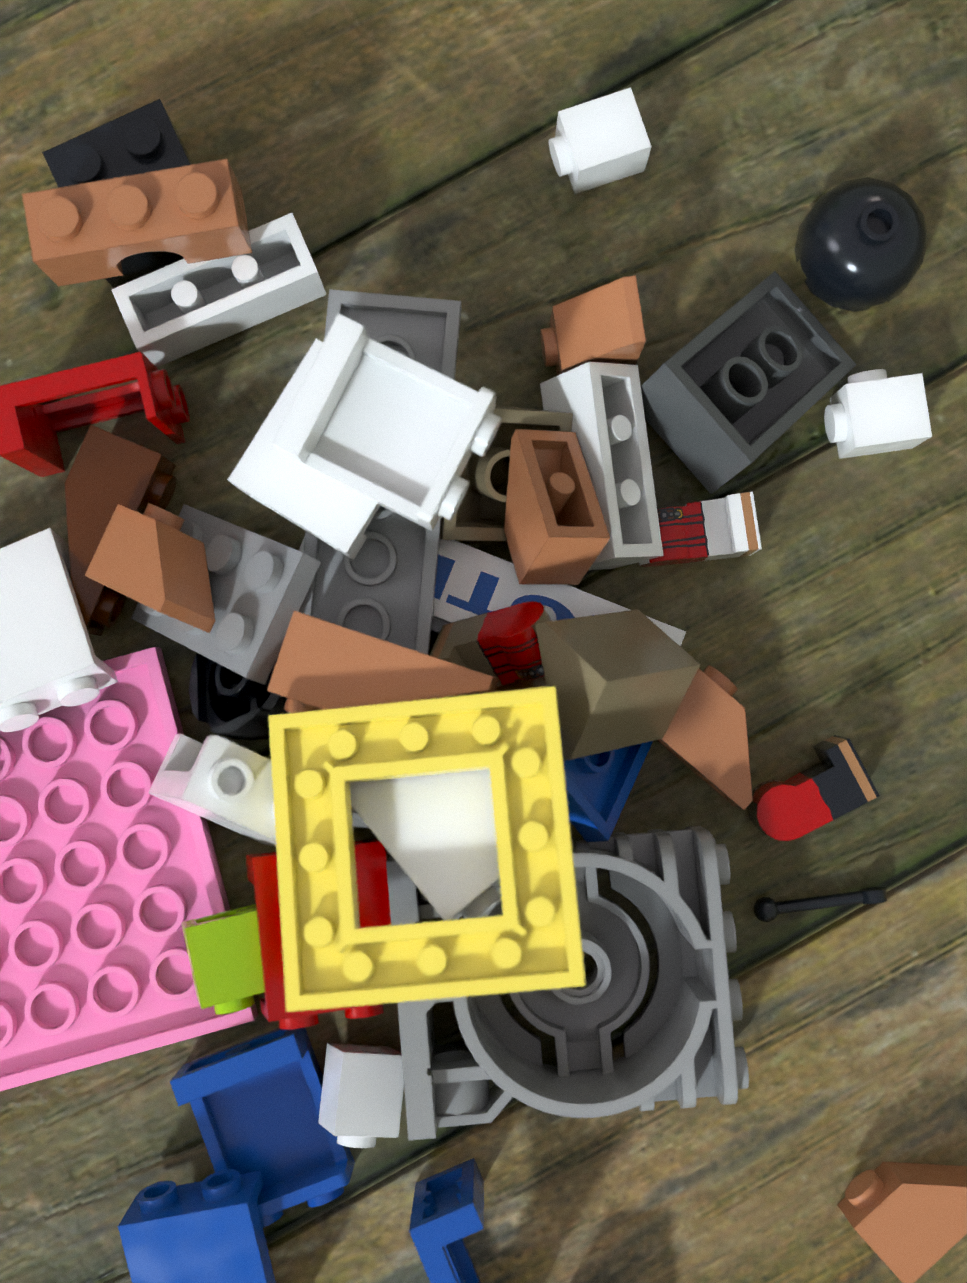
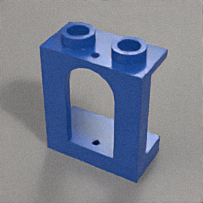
M473 1158L416 1182L409 1232L430 1283H481L463 1240L464 1237L484 1229V1180Z

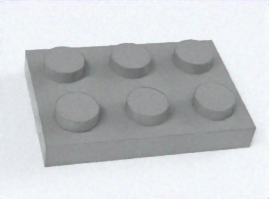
M184 504L179 514V517L185 520L180 532L203 542L205 546L215 623L211 632L208 633L139 602L131 619L245 678L265 685L280 653L293 611H299L321 561L289 546Z

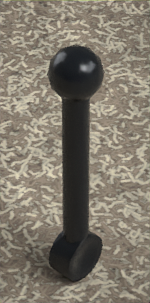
M868 887L859 891L775 902L770 897H763L756 901L754 914L758 920L770 922L778 914L860 903H883L887 901L885 887Z

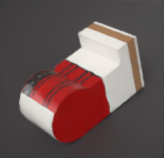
M753 491L731 494L725 498L686 503V506L657 509L664 556L642 561L639 564L641 567L662 566L751 556L762 549Z

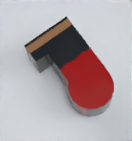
M834 735L816 744L813 748L821 762L786 781L769 780L762 782L752 791L753 801L748 805L747 811L750 820L756 828L776 840H794L879 797V793L849 738Z

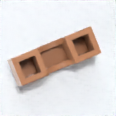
M228 159L22 194L33 262L57 286L122 276L121 260L144 252L165 251L177 253L188 264L252 253L242 189Z

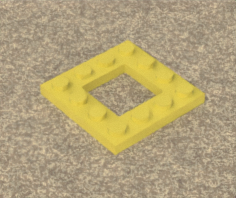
M555 686L268 716L286 1012L586 986ZM490 769L503 915L360 928L350 783Z

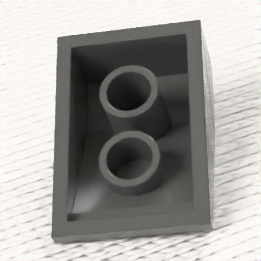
M774 271L669 358L641 385L645 420L708 492L712 494L758 458L856 366V363Z

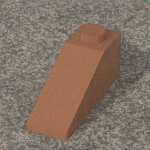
M293 611L267 691L287 697L284 710L298 713L495 692L499 678Z

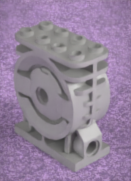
M688 826L683 830L671 831L652 829L648 830L647 833L635 834L616 832L611 834L608 842H586L583 837L571 839L583 952L588 953L594 959L593 968L585 976L586 986L509 992L512 1001L524 1018L537 1029L554 1036L556 1066L542 1063L540 1037L530 1032L512 1016L499 993L397 1002L408 1140L436 1138L437 1128L492 1123L512 1098L546 1113L573 1118L610 1116L628 1111L637 1106L640 1111H651L655 1108L654 1101L677 1100L681 1108L696 1107L697 1098L716 1096L722 1105L737 1104L738 1089H748L749 1072L744 1048L742 1046L735 1047L732 1021L742 1020L743 1006L738 980L729 979L726 953L736 952L737 942L732 912L722 911L720 885L730 883V863L726 845L716 844L711 832L701 826ZM390 855L386 864L391 925L426 922L427 918L441 917ZM596 868L608 869L611 889L630 900L643 914L653 933L657 950L658 966L653 991L639 1016L623 1030L624 1056L614 1061L611 1032L625 1023L640 1005L648 985L650 964L645 940L633 919L614 901L599 895ZM499 884L495 888L501 894V888ZM502 899L481 917L503 915ZM453 1001L458 1026L465 1043L436 1045L433 1005L436 1002ZM491 1079L495 1084L489 1090V1080Z

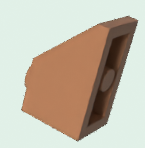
M636 276L622 277L552 306L550 328L540 329L545 367L556 366L558 376L587 362L636 365L646 343Z
M516 429L511 437L504 533L519 584H579L610 539L575 432Z
M148 503L144 513L141 514L118 504L84 576L162 614L210 633L215 623V615L204 543L180 532L185 520L162 508Z
M708 665L704 671L698 668L663 739H658L657 741L732 806L745 810L753 801L745 707L732 697L738 688L720 671Z
M882 1162L875 1170H866L856 1176L848 1185L845 1191V1198L837 1206L855 1231L902 1283H915L967 1234V1166Z

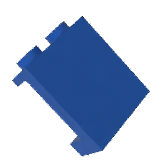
M278 1028L184 1064L170 1080L178 1106L190 1102L214 1171L234 1169L239 1171L240 1174L254 1171L261 1172L264 1185L258 1197L257 1206L263 1228L280 1219L284 1214L283 1210L306 1201L308 1207L312 1208L333 1201L344 1192V1186L349 1184L355 1165L350 1148L337 1144V1136L331 1134L318 1123L323 1075L305 1028L289 1030Z
M227 1169L215 1172L199 1182L176 1185L173 1181H161L141 1190L118 1225L132 1283H276L257 1206V1200L264 1185L261 1172L254 1171L240 1174L237 1170Z

